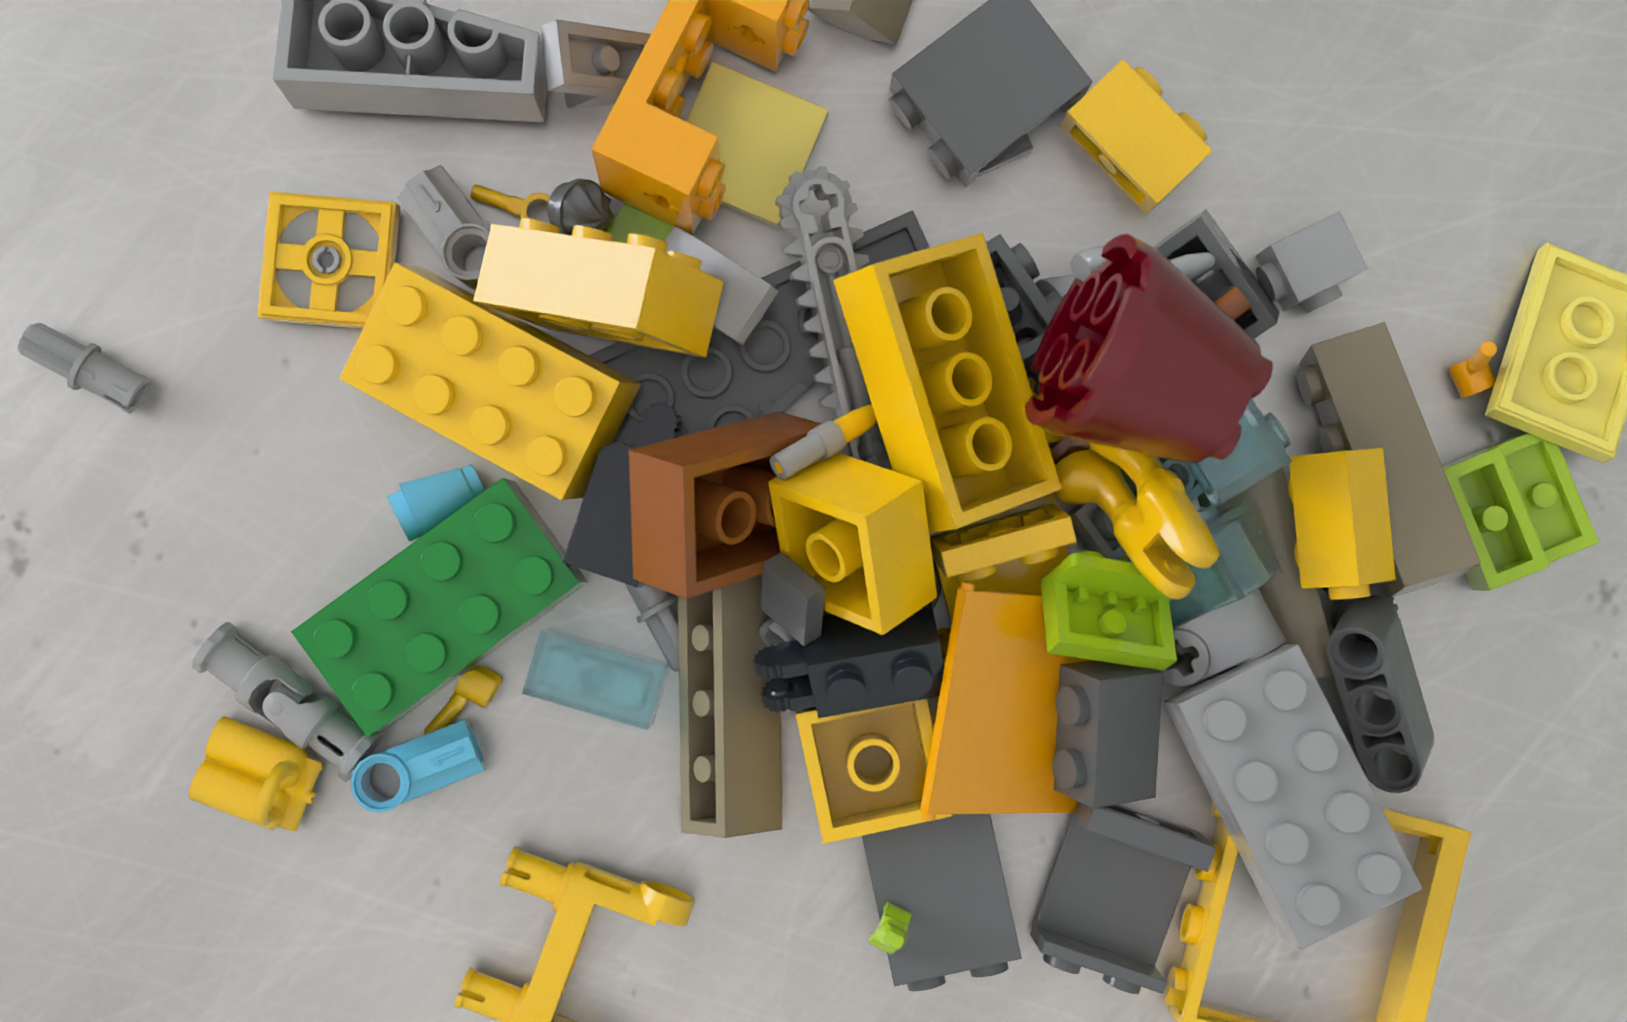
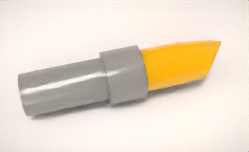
M872 404L850 411L834 421H825L811 429L806 437L771 456L770 464L774 473L780 479L785 480L820 459L826 460L844 450L847 443L858 438L876 424L877 419Z

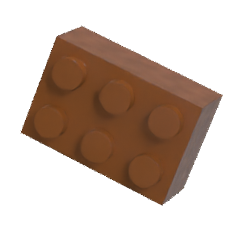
M777 411L629 450L633 579L689 599L763 574V562L780 553L768 481L777 477L771 467L770 458L806 437L811 429L822 423Z

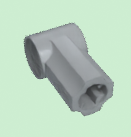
M438 165L433 169L423 170L405 184V188L397 198L441 256L445 269L468 288L476 290L481 268L476 271L467 272L464 268V259L471 248L477 245H487L490 229L443 166Z

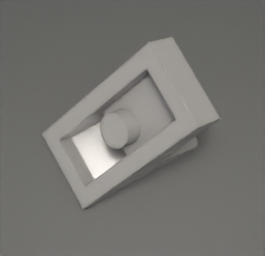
M559 19L541 26L548 91L564 92L568 108L579 109L615 104L651 34Z

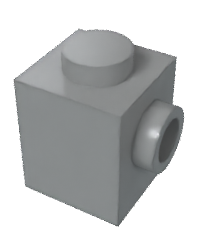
M1340 211L1271 244L1256 255L1260 264L1256 268L1258 281L1273 302L1278 300L1283 311L1300 303H1303L1307 313L1318 309L1343 296L1338 284L1369 269Z

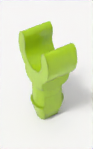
M886 902L882 918L874 933L871 932L868 944L893 955L895 951L902 949L907 942V930L912 913L890 902Z

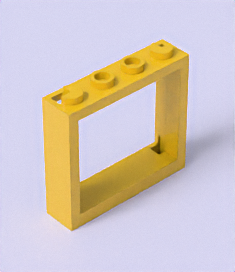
M1212 800L1211 816L1216 817L1217 820L1211 843L1217 848L1208 872L1195 868V877L1201 880L1196 904H1188L1182 916L1179 936L1180 941L1186 944L1180 968L1173 966L1168 974L1164 991V1002L1170 1005L1169 1014L1176 1022H1279L1201 1001L1238 853ZM1381 806L1393 830L1420 837L1413 871L1423 889L1405 898L1375 1022H1425L1471 831L1447 822Z

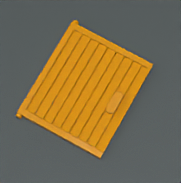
M962 582L961 588L957 590L920 807L922 819L934 821L936 814L1074 813L1077 801L1054 790L1052 764L1056 751V696L1059 691L1060 665L1091 660L1047 653L1042 594L974 589V583Z

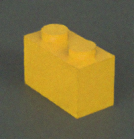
M1122 59L1067 112L1060 128L1147 216L1213 150L1205 143L1207 135L1200 124L1185 112L1177 114L1160 97L1163 91L1155 78L1141 67L1133 69Z

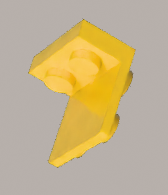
M1054 503L930 537V544L951 625L957 590L961 588L962 582L974 583V589L1042 594L1040 581L1068 556L1066 545L1077 542L1071 516Z

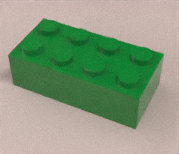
M501 478L300 624L291 633L366 737H370L386 731L589 582L578 567L562 562L565 549L517 483L513 480Z

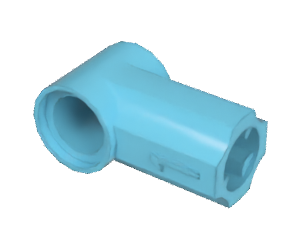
M465 718L368 756L360 761L354 769L350 785L352 795L359 805L368 811L380 813L391 811L402 803L486 770V766L475 732L472 730L468 719ZM375 764H389L398 772L401 784L395 796H382L374 791L370 783V773Z

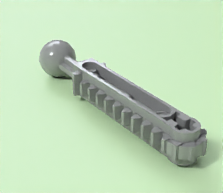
M820 166L817 170H808L803 173L796 171L789 177L790 183L783 189L782 195L776 198L775 205L779 207L781 219L777 223L779 230L788 231L796 239L783 248L785 255L800 257L801 266L791 272L789 276L791 281L806 283L807 291L796 298L795 302L796 306L807 307L812 310L813 317L801 324V329L804 332L817 333L819 342L807 349L808 357L823 359L824 367L813 374L812 377L814 382L829 384L830 392L819 399L818 403L819 407L834 409L836 417L831 420L834 421L850 411L872 404L833 282L837 278L857 271L870 261L868 255L853 252L852 244L863 237L864 234L862 229L848 227L851 215L858 210L857 204L852 203V197L848 191L851 185L847 180L841 181L835 174L829 173L827 167ZM809 191H814L817 200H828L830 210L821 216V224L824 234L829 232L834 234L833 237L822 238L812 245L810 237L819 232L816 218L813 214H802L800 210V205L809 198ZM877 421L874 427L847 443L844 450L838 452L892 470ZM933 561L937 598L931 601L934 609L941 594V583L935 562Z

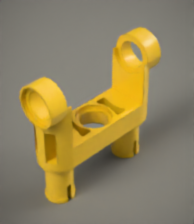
M514 846L505 865L508 866V869L503 871L499 885L503 887L508 886L553 903L552 910L557 911L531 982H526L522 988L476 971L477 969L470 967L460 987L463 990L461 993H458L454 1007L464 1008L499 1022H578L557 1014L596 905L656 926L657 920L671 925L686 926L693 910L695 899L689 894L663 883L643 880L639 884L580 861L576 863L570 861L568 867L522 851L521 848Z

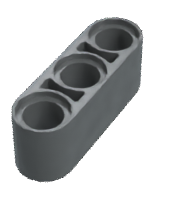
M1363 597L1352 601L1345 608L1328 642L1327 656L1364 774L1375 787L1390 793H1403L1410 791L1418 785L1434 745V732L1397 612L1387 602L1377 598ZM1354 633L1368 636L1375 643L1362 641ZM1372 691L1383 693L1390 699H1383ZM1391 748L1398 749L1404 752L1406 755L1397 753L1393 751Z

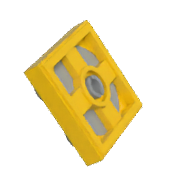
M269 191L257 318L266 321L363 329L396 260L401 206L396 202Z

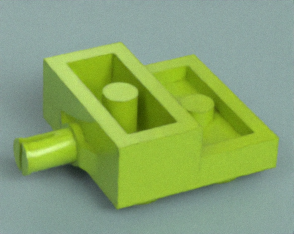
M1525 432L1443 465L1481 562L1466 573L1472 590H1494L1550 567L1549 563L1599 543L1559 445Z

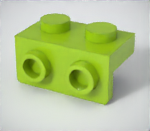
M1080 551L1067 556L1040 581L1047 653L1161 671L1177 661L1169 603L1171 598L1157 590L1133 563L1104 558L1101 553L1095 551Z

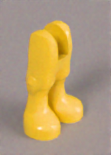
M1087 442L1092 450L1074 452L1061 459L1055 465L1062 488L1053 492L1056 497L1065 504L1073 506L1097 504L1110 518L1115 538L1136 568L1157 590L1167 597L1175 600L1182 599L1195 586V575L1186 562L1195 567L1205 569L1210 568L1219 558L1220 552L1215 540L1185 492L1181 479L1173 471L1163 467L1158 456ZM1121 468L1135 483L1137 498L1127 484Z

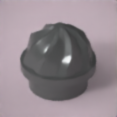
M578 178L562 183L555 188L548 202V218L551 224L560 228L559 233L572 236L574 226H585L607 232L610 219L614 217L609 206L612 199L602 192L601 187L596 182Z

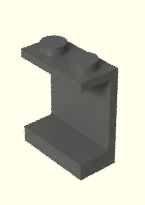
M988 0L894 71L889 89L893 96L888 100L895 114L908 129L911 130L918 126L932 145L927 148V152L938 170L947 179H951L956 175L966 188L976 180L979 170L1060 108L1063 112H1066L1086 95L1093 81L1030 0Z
M1078 802L1030 932L1038 949L1044 954L1043 960L1059 970L1072 974H1079L1081 967L1104 974L1103 981L1127 993L1139 994L1141 987L1163 994L1167 981L1155 967L1191 866L1208 872L1217 847L1200 832L1119 804L1092 809Z
M952 814L951 817L862 836L880 920L886 902H890L912 913L905 946L899 951H895L893 955L887 953L894 987L907 984L909 991L929 990L945 984V975L970 970L972 977L993 976L1009 969V961L1022 959L990 814Z

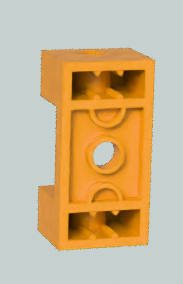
M669 0L591 148L602 192L672 226H677L691 235L694 234L702 218L711 221L718 211L726 191V185L720 183L725 170V164L720 162L719 137L680 119L685 105V97L680 95L690 75L698 79L704 72L712 54L713 43L776 72L785 53L795 56L804 41L810 23L809 20L804 19V16L809 7L810 0Z

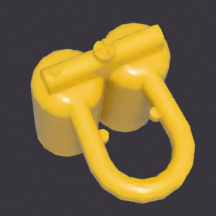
M223 716L216 723L210 734L205 749L206 759L201 763L193 777L188 796L193 801L266 829L274 830L282 827L290 831H297L307 803L312 805L315 801L314 797L317 796V793L312 790L319 772L323 770V761L309 756L306 748L302 750L291 741Z

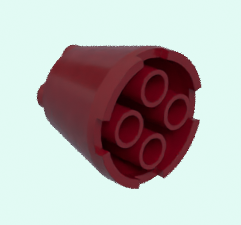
M1129 234L1116 236L1103 247L1101 257L1107 259L1097 271L1092 272L1084 282L1075 278L1043 335L1031 369L1040 373L1037 398L1031 396L1024 405L1026 418L1030 423L1056 436L1188 463H1198L1209 456L1223 461L1233 452L1240 439L1241 425L1239 421L1247 409L1251 398L1257 397L1267 386L1272 375L1273 362L1261 355V349L1256 340L1155 247Z

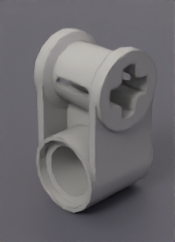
M1255 581L1239 586L1215 598L1204 607L1182 616L1172 623L1175 649L1178 643L1183 648L1193 645L1197 649L1198 654L1195 658L1191 653L1180 655L1176 649L1177 661L1162 671L1163 680L1176 686L1193 685L1232 666H1240L1256 660L1275 650L1286 641Z

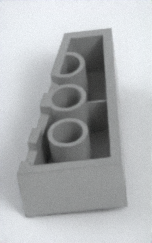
M426 0L281 1L273 81L294 109L544 123L547 79L542 40L539 32L462 9L453 12L427 4Z

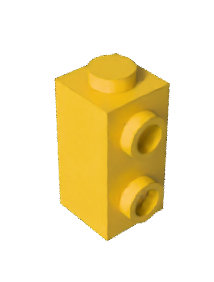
M1383 448L1289 456L1290 477L1288 492L1294 508L1297 539L1294 556L1300 570L1301 588L1328 587L1329 599H1351L1370 596L1369 584L1396 580Z

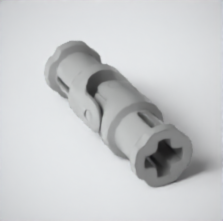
M225 622L216 629L203 643L192 661L193 669L199 673L210 672L236 692L235 700L271 726L281 729L283 734L300 749L303 750L310 747L339 769L338 777L345 782L351 779L358 763L372 755L380 743L382 735L378 733L366 737L358 725L338 711V702L328 695L316 693L309 682L275 655L270 654L266 657L237 636V627L230 622ZM279 680L282 684L275 692L269 694L274 681Z

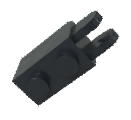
M657 401V404L650 403V406L644 408L645 412L641 414L642 421H638L630 445L616 441L600 449L562 560L563 563L634 587H643V582L633 579L629 450L677 438L678 433L682 432L680 426L683 423L680 422L681 416L677 415L678 413L675 409L673 410V406L669 407L666 402L661 404L659 401Z
M932 602L884 635L836 615H824L822 633L819 638L805 646L794 640L779 643L777 646L764 647L763 650H758V654L754 655L755 659H753L757 675L761 676L762 679L772 680L766 683L765 687H762L761 695L765 708H769L770 711H776L777 713L779 711L785 712L786 710L794 711L816 707L818 718L939 697L944 672L943 657Z

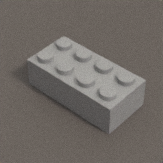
M1282 644L1256 660L1240 666H1233L1163 701L1282 938L1303 950L1423 889L1298 644Z

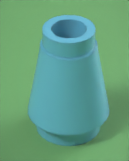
M469 464L461 469L456 468L399 483L401 490L388 495L387 498L408 541L411 542L433 529L485 491L473 465Z

